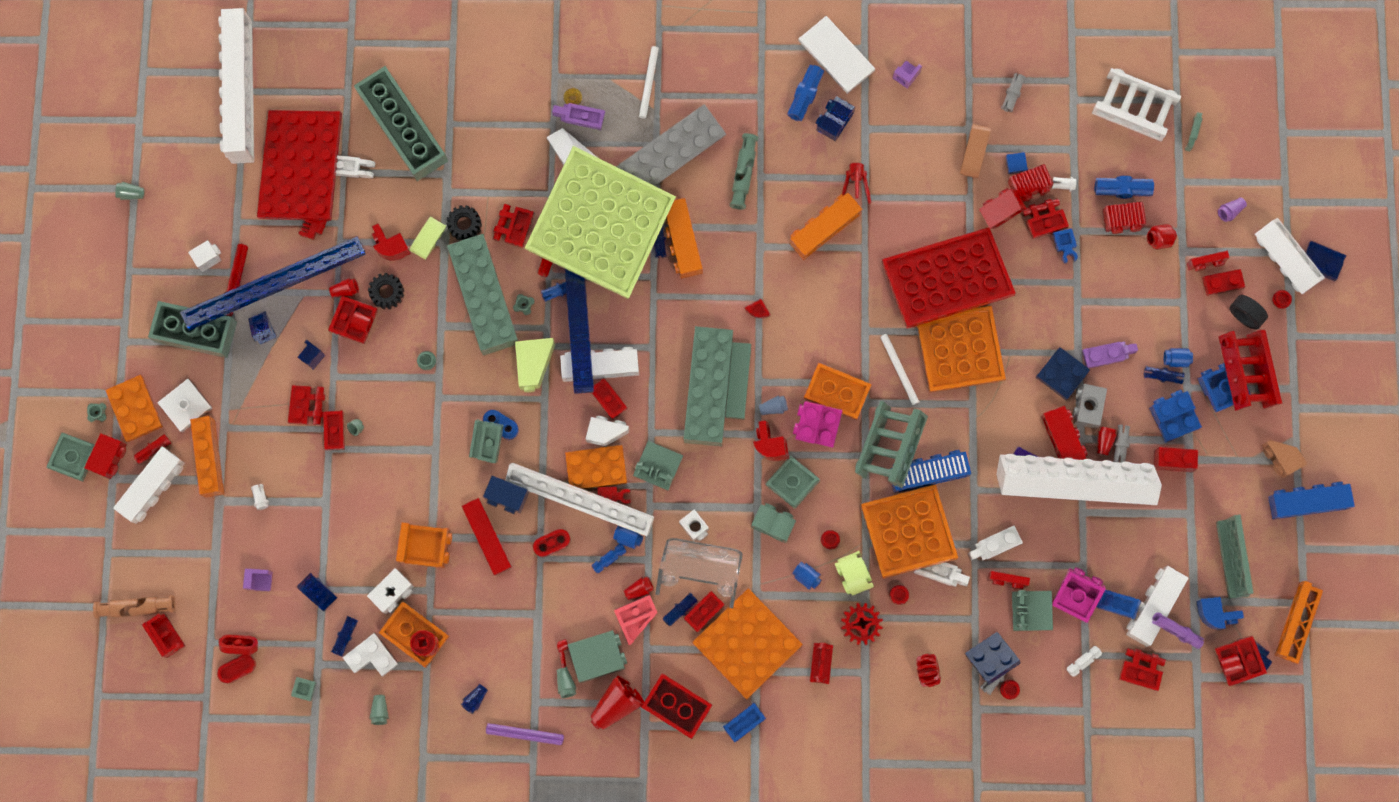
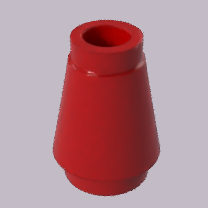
M348 278L329 287V292L332 298L355 296L356 293H359V286L355 278Z
M1101 426L1100 431H1098V454L1109 456L1117 436L1115 434L1116 429Z
M648 576L645 578L641 577L624 590V594L628 600L651 594L654 591V587Z

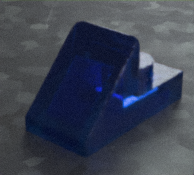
M266 311L248 318L251 335L255 342L258 341L259 344H263L276 338V333Z
M312 573L296 586L323 612L337 599V596Z

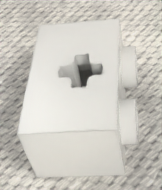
M395 568L367 597L383 613H392L399 606L397 603L402 598L406 599L412 594L413 591L411 589L414 586ZM390 589L394 590L395 596L390 595Z

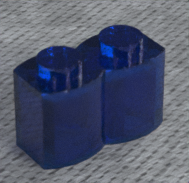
M837 96L834 100L830 99L825 107L827 111L824 115L820 114L815 123L817 124L816 131L835 142L855 112V106Z

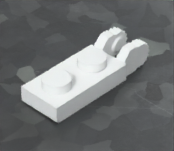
M337 155L336 176L373 178L374 173L360 171V165L370 168L375 167L374 161Z

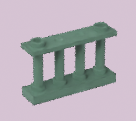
M880 401L879 406L875 410V417L860 459L856 463L855 473L866 479L868 472L887 476L890 483L896 487L903 488L928 416L918 409H913L911 415L892 412L889 405L884 401ZM887 419L908 423L906 431L899 433L884 429ZM881 436L902 441L899 450L893 451L878 447ZM877 454L895 459L893 468L887 469L871 465L874 455Z

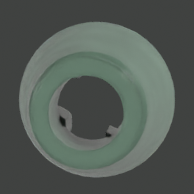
M123 181L116 184V198H120V200L144 198V188Z
M568 668L556 670L558 694H560L561 698H569L576 695L575 690L577 687Z
M385 695L373 696L369 717L373 725L387 724L389 715Z

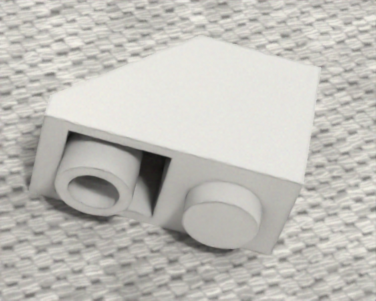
M603 416L591 417L586 442L606 447L628 434L629 426H626V422L615 420V423L607 421L608 418Z

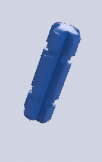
M619 544L614 550L601 557L599 562L593 563L592 568L594 571L600 573L604 570V567H608L616 561L618 556L626 553L625 547Z

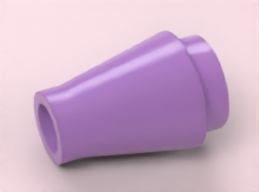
M1240 197L1237 200L1223 204L1218 209V215L1224 222L1232 221L1247 207V203Z

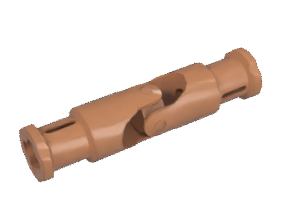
M173 595L167 598H158L156 596L111 600L107 603L94 602L93 604L95 619H100V617L104 616L115 618L151 615L164 611L175 612L176 601Z

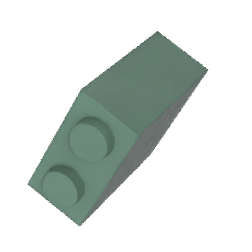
M612 630L568 644L579 683L625 669L624 665L627 664L624 652L620 653L618 647L622 645L619 634H614Z

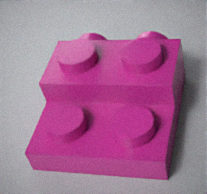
M805 401L804 405L800 404L797 414L801 416L799 424L795 423L793 434L796 435L795 439L833 448L843 410Z
M1075 567L1074 570L1069 568L1052 602V606L1088 623L1105 591V585H1103V580L1093 576L1091 579L1085 576L1086 572L1080 568Z

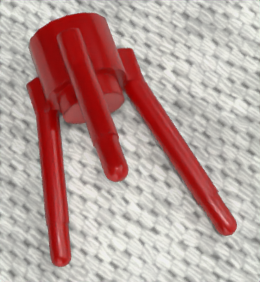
M851 163L849 170L846 171L842 195L846 194L849 179L851 178L852 181H855V198L858 199L859 181L863 178L868 204H871L867 171H864V164Z

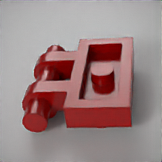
M1058 198L1054 200L1047 199L1044 200V203L1037 205H1028V208L1022 212L1023 216H1032V219L1026 221L1032 239L1069 227L1064 210L1056 211L1054 208L1060 205ZM1043 210L1048 211V214H1044L1041 216L1038 213Z
M504 204L503 209L500 210L498 215L500 217L498 224L493 230V240L500 241L501 235H505L504 242L506 244L523 248L534 217V211L516 206L514 213L509 212L511 206ZM506 220H511L509 228H504Z
M292 385L288 415L289 424L308 425L309 418H313V425L321 424V418H323L322 406L323 401H325L324 387H317L316 394H312L311 386ZM311 401H315L314 411H310Z
M1127 648L1125 655L1132 657V662L1123 661L1119 680L1159 691L1163 672L1156 670L1157 665L1164 667L1166 659L1160 658L1159 655L1154 653L1152 655L1144 653L1141 649ZM1139 661L1149 662V668L1138 665Z

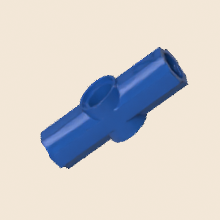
M809 65L803 81L799 83L796 89L795 98L787 113V116L795 121L803 120L809 105L812 104L816 96L817 87L824 74V70L819 66Z
M1131 176L1096 178L1094 192L1095 195H1111L1120 199L1133 196L1149 197L1153 196L1154 182L1153 179H1133Z

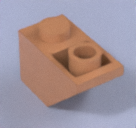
M1272 440L1262 445L1264 448L1263 453L1268 459H1271L1275 472L1281 475L1282 478L1307 465L1306 460L1297 447Z

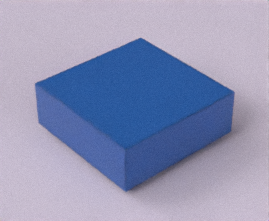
M1025 152L1006 155L1008 174L1021 173L1028 170Z

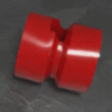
M419 630L412 635L410 647L417 655L431 657L439 649V640L435 634L427 630Z

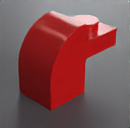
M379 223L372 226L374 230L372 237L376 242V245L373 247L380 257L385 260L396 261L411 254L401 233L387 239Z
M766 420L759 421V428H756L758 439L761 440L753 441L756 450L765 459L770 461L789 459L788 444L784 436L771 438L769 423Z

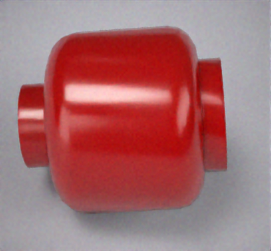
M1169 224L1152 226L1147 233L1148 244L1156 250L1171 248L1177 239L1176 231Z

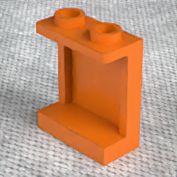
M401 522L396 562L445 568V564L449 563L450 553L447 552L448 545L452 543V533H450L448 528L417 526Z

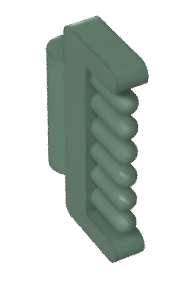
M1199 112L1193 118L1194 122L1185 151L1190 152L1195 140L1198 138L1203 120L1202 113Z

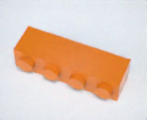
M849 193L844 196L841 194L834 200L832 206L824 207L819 212L820 215L818 217L809 219L803 229L795 230L790 235L789 244L805 260L862 214L863 209Z
M686 199L674 200L665 219L668 227H665L667 238L672 240V245H669L671 255L675 256L677 261L674 263L676 274L680 273L681 279L703 274Z
M210 416L190 419L199 494L205 498L224 495L215 420Z

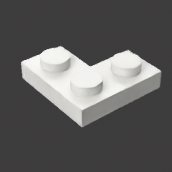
M375 633L343 657L354 673H357L371 662L380 675L384 676L398 665L397 661Z

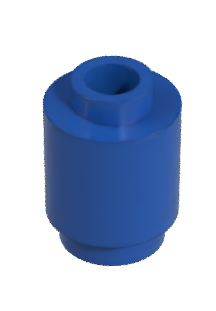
M1169 348V350L1164 351V365H1169V367H1189L1193 363V352H1190L1189 348Z
M618 525L613 539L619 544L635 549L637 546L640 547L644 536Z
M800 562L792 572L795 579L809 590L811 588L816 589L822 581L820 579L821 574L807 563Z

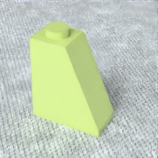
M553 338L515 342L520 390L534 392L535 389L540 388L555 347Z

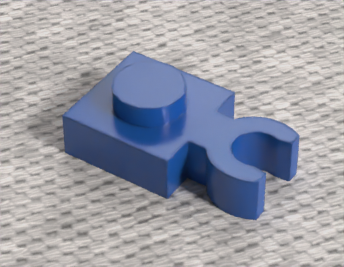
M1072 228L1054 232L1052 235L1057 252L1063 251L1064 253L1062 256L1063 263L1066 264L1068 262V255L1072 256L1075 262L1078 259V255L1072 250L1077 247Z

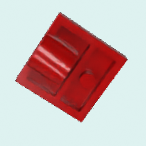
M342 296L328 331L365 344L378 309Z
M1252 635L1214 648L1228 686L1267 674Z

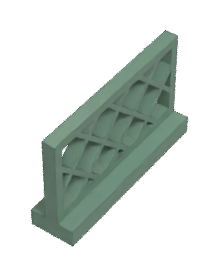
M1241 514L1216 522L1228 599L1249 597L1250 594L1254 593Z

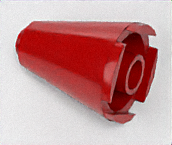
M617 675L612 680L590 715L592 719L590 722L596 729L601 728L604 730L639 709L644 703V699L637 689L633 690L629 686L631 683L620 675Z

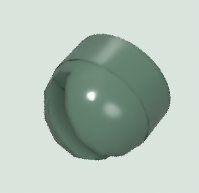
M354 419L347 424V429L352 435L357 436L363 431L364 425H362L363 422L361 420Z

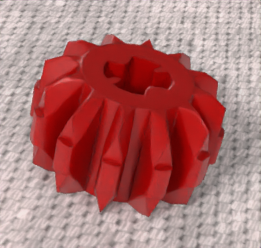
M922 654L918 656L916 664L920 684L923 687L939 685L941 676L937 656L935 654Z

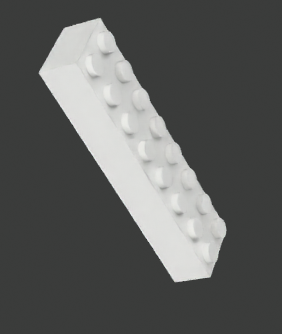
M244 8L221 9V16L218 18L221 28L219 43L222 45V51L219 52V60L222 63V69H219V77L222 80V87L219 88L220 98H222V105L219 107L220 115L222 116L220 132L223 134V140L220 141V150L232 164L253 163L252 21Z
M1014 454L1000 455L996 473L1001 494L1011 496L1157 505L1162 487L1154 465L1149 463L1134 464L1130 462H1112L1109 460H1074L1072 458L1059 459L1050 456L1044 458L1032 455L1016 456Z

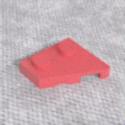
M650 594L614 610L628 645L634 642L657 614Z

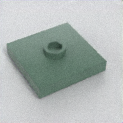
M62 432L46 468L83 482L88 472L84 467L94 448V444Z
M790 456L765 484L796 509L820 482V479Z

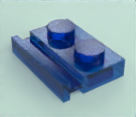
M1313 241L1308 243L1307 250L1305 251L1325 278L1334 282L1338 279L1347 255Z

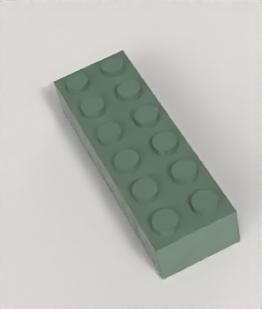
M386 66L354 85L358 95L416 181H419L448 162L445 153Z
M481 234L447 245L483 356L515 346L518 338L484 235Z
M695 326L684 443L722 447L733 330Z

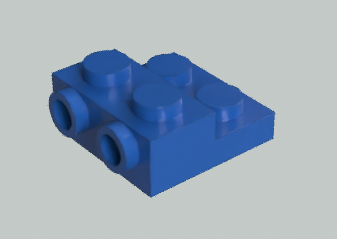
M1224 363L1218 365L1219 369L1214 372L1212 369L1201 372L1202 377L1197 378L1204 395L1208 396L1215 413L1234 405Z
M1178 390L1172 393L1171 398L1167 400L1161 397L1153 401L1154 405L1149 408L1165 443L1202 428L1188 391L1183 393L1182 390Z

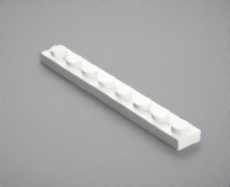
M515 463L509 465L505 481L639 534L649 535L654 516Z

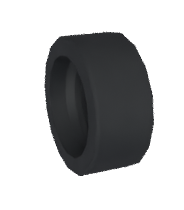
M1239 295L1229 308L1238 321L1254 330L1259 329L1268 318L1266 310L1257 301L1245 295Z

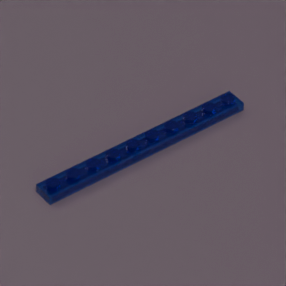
M354 237L183 310L180 314L188 331L362 257L366 255L365 250L358 237Z

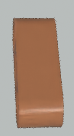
M972 124L960 169L961 175L978 179L991 131L990 127Z

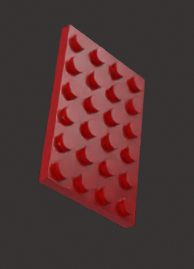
M268 110L257 210L258 219L332 220L337 155L342 113L340 111Z
M989 227L882 259V265L906 329L1004 300L1016 294Z

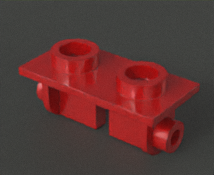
M814 643L810 682L829 684L833 645Z

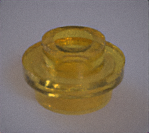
M576 88L566 90L563 96L564 102L566 104L579 105L582 101L581 92ZM576 96V99L570 100V97Z

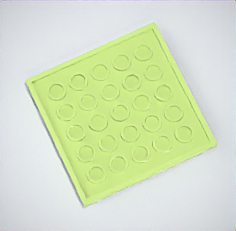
M573 146L524 249L628 299L676 196Z

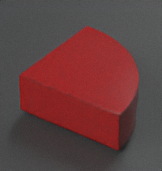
M762 299L745 307L746 312L755 318H767L771 315Z

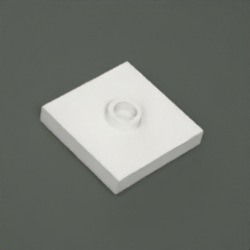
M189 379L185 380L157 402L180 432L185 431L191 426L190 419L200 418L212 409Z

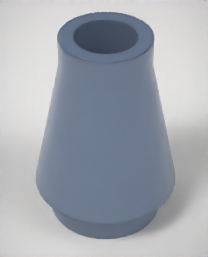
M778 395L763 404H759L761 415L784 414V411H788V405L785 396L780 397Z

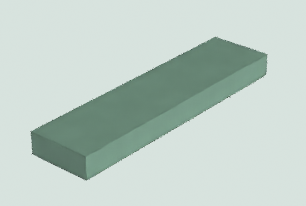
M732 342L725 418L745 419L751 344Z

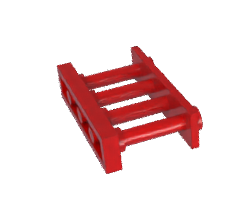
M1258 330L1247 334V338L1236 339L1235 331L1218 336L1235 411L1252 406L1251 402L1262 401L1263 409L1283 404L1266 330ZM1238 346H1249L1251 357H1240ZM1253 364L1255 375L1245 376L1242 365ZM1247 383H1257L1260 394H1249Z

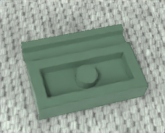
M479 419L475 420L469 457L497 463L504 425L480 421Z

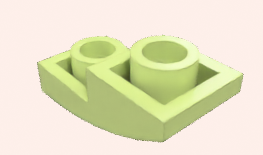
M430 216L409 251L426 260L434 249L436 242L446 230V225Z

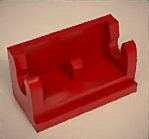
M164 613L162 615L157 614L141 624L160 655L164 658H169L186 646Z

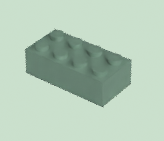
M158 301L148 338L155 343L228 358L237 321L229 316Z

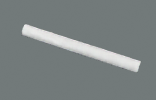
M655 46L651 47L639 117L643 119L647 117L659 50Z
M882 335L880 338L912 405L918 404L919 400L888 335Z

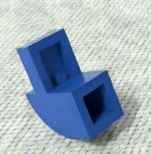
M1221 597L1196 601L1201 621L1211 629L1222 630L1226 628L1225 621L1226 625L1238 624V620L1244 618L1243 610L1223 613Z

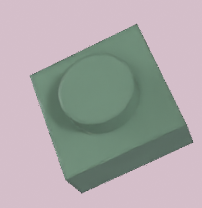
M296 677L291 696L312 701L317 682Z

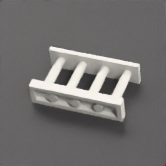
M1111 68L1107 78L1111 79L1112 82L1104 101H1097L1092 114L1162 141L1168 131L1167 128H1164L1163 123L1171 104L1176 106L1181 96L1177 95L1173 90H1165L1125 74L1121 69ZM1120 83L1128 86L1129 90L1121 108L1117 109L1112 107L1110 103ZM1136 90L1147 94L1137 116L1128 112ZM1155 97L1163 100L1164 103L1156 122L1152 123L1147 121L1145 117Z

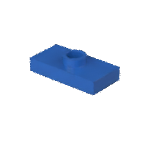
M1105 590L1096 607L1135 619L1141 601Z
M753 703L724 725L723 728L735 743L766 718L756 704Z

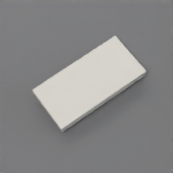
M827 16L798 39L802 46L847 94L875 71L872 64Z

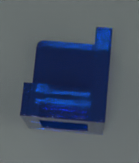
M306 340L304 343L307 346L297 358L314 370L325 357V354Z

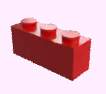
M1062 406L1043 413L1041 418L1057 458L1087 459V450L1079 441V430L1077 427L1074 428L1072 424L1073 416L1071 411L1067 410L1066 406Z

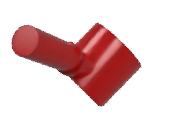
M563 639L557 643V649L561 658V667L565 668L566 659L564 651L569 648L567 640Z

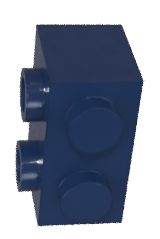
M491 476L483 498L487 500L486 504L496 508L498 505L505 507L504 511L515 515V512L521 514L529 491L513 483Z

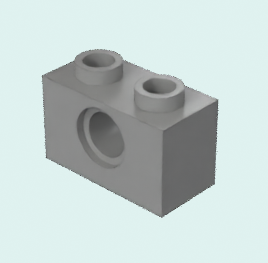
M1084 384L1081 389L1078 388L1076 393L1078 405L1074 407L1072 414L1075 419V425L1094 429L1101 425L1107 388ZM1090 402L1093 405V410H1087L1084 403Z

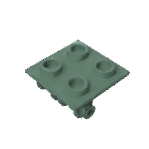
M648 441L639 462L636 464L633 476L668 491L683 455Z
M1019 590L1018 592H1012L1013 631L1053 630L1052 591Z

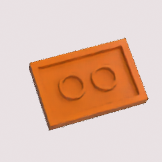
M818 362L804 399L813 403L843 410L842 415L857 420L872 384Z
M141 374L105 390L126 442L133 441L163 427Z
M623 445L565 452L570 485L584 490L627 484Z
M403 601L379 631V634L424 668H427L450 637ZM427 630L438 637L439 649L433 656L422 657L411 650L410 639L415 632Z

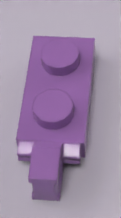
M569 103L564 104V107L554 105L552 114L561 118V121L565 123L601 130L605 111Z
M1116 342L1083 349L1082 353L1085 365L1090 369L1123 362L1129 359V354L1136 353L1138 348L1136 343L1126 345L1125 342Z

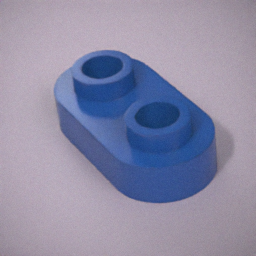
M489 410L484 414L483 421L490 422L489 418L495 416L496 420L492 423L504 425L502 438L512 440L517 437L519 428L513 420L496 410ZM507 426L512 427V430L510 432L505 431V428Z

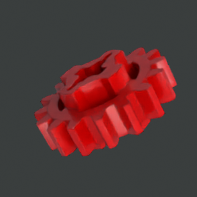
M856 603L855 609L849 606L850 613L845 611L843 614L846 618L841 619V622L845 623L841 630H846L843 636H850L849 642L851 643L853 640H856V645L858 646L861 641H863L865 646L868 645V640L872 643L875 642L873 636L880 637L877 631L883 629L879 625L883 619H878L877 617L880 612L874 613V606L869 609L867 608V603H864L863 607ZM864 612L869 613L873 618L866 617ZM856 613L855 621L849 623L852 614ZM860 619H862L863 622L868 623L864 626V629H862L861 626L853 625L859 623ZM875 626L872 634L868 636L869 627ZM851 630L857 631L860 637L854 635Z

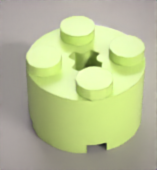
M860 551L837 559L838 562L835 563L838 574L845 578L842 584L846 593L852 594V596L874 587L872 582L869 583L872 579L862 557H859L862 556Z

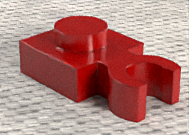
M597 487L598 495L615 502L621 501L623 504L631 503V500L623 498L624 494L631 493L630 489H623L621 492H617V487Z

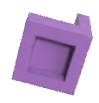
M905 61L901 67L898 66L894 71L893 79L908 89L920 74L922 66L919 64L915 67L908 61Z
M245 569L243 588L246 590L270 591L273 572L269 570Z

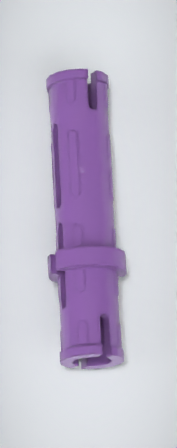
M1159 612L1155 613L1152 617L1153 624L1175 635L1181 642L1189 643L1196 649L1203 646L1204 638L1192 632L1190 628L1179 625Z

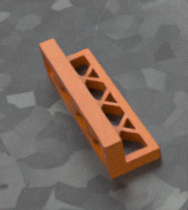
M1307 581L1299 582L1274 655L1295 664H1299L1323 590L1313 587L1312 583ZM1309 592L1316 593L1314 601L1308 603ZM1306 607L1309 617L1302 622L1301 616ZM1300 626L1303 632L1302 638L1295 640L1294 636L1297 627ZM1292 644H1294L1297 650L1295 658L1288 656Z

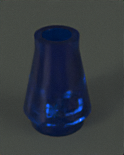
M478 684L474 690L462 699L461 706L471 714H474L475 711L478 712L488 690L481 684Z

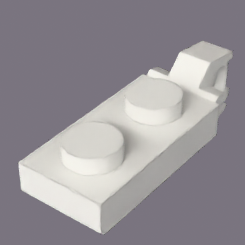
M1012 526L975 544L977 549L969 552L968 555L971 560L980 556L982 560H988L1023 542L1015 526Z
M946 562L914 571L915 574L954 587L957 584L967 587L970 579L969 576L961 574L962 570L958 569V566Z

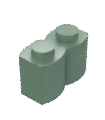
M766 503L765 506L761 504L751 528L786 543L796 522L793 519L794 516L784 511L779 513L775 511L776 507Z

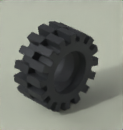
M460 205L458 209L455 207L453 212H449L446 224L453 238H456L458 241L460 239L465 240L478 236L477 233L481 232V219L474 208ZM462 217H467L471 220V226L466 230H461L457 227V222Z
M378 274L379 277H374V281L369 283V297L377 307L382 309L388 308L389 310L392 309V306L397 307V303H401V298H404L403 292L405 291L402 283L393 274ZM384 285L393 287V294L388 298H383L379 294L380 288Z

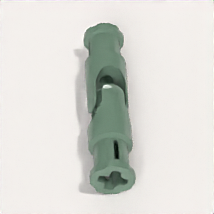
M745 133L742 135L743 144L742 149L739 150L732 188L734 193L732 202L729 205L733 209L745 210L746 208L745 199L749 193L752 168L756 155L754 150L759 138L754 134Z

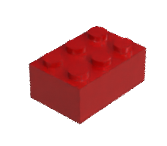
M662 673L641 708L690 739H693L713 705Z

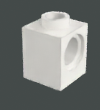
M208 240L188 252L197 268L202 272L222 261L219 257V254H221L216 244L212 245Z
M695 509L679 521V524L693 541L697 539L701 541L708 535L709 527ZM694 522L701 525L700 530L697 532L690 530V525Z

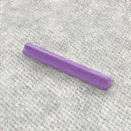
M490 723L486 726V733L491 735L562 745L564 741V735Z

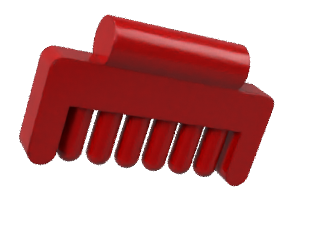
M304 220L306 223L302 224L304 227H301L302 231H299L298 234L314 240L316 234L322 235L327 221Z

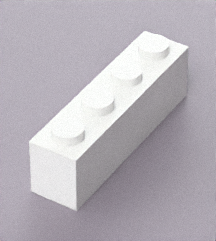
M1278 218L1272 220L1255 233L1259 245L1267 249L1270 259L1278 263L1281 267V273L1285 277H1289L1293 282V288L1297 292L1303 294L1325 278Z
M624 347L620 351L604 349L603 352L597 353L594 350L584 351V354L566 352L565 355L560 356L563 382L639 375L637 349H633V347Z
M161 447L113 509L132 523L137 524L146 517L147 510L158 502L159 495L170 487V481L174 476H178L182 472L185 462L166 448Z
M1169 566L1158 570L1155 575L1157 580L1154 586L1150 585L1145 593L1147 598L1144 603H1140L1135 620L1131 619L1126 627L1128 629L1126 635L1146 647L1152 645L1161 628L1152 623V617L1157 612L1165 617L1168 616L1188 580V577Z

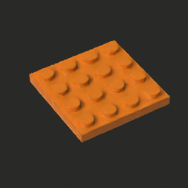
M992 306L974 308L917 326L929 393L1006 380Z
M936 485L861 504L882 579L958 559Z
M749 588L692 642L746 700L803 645Z

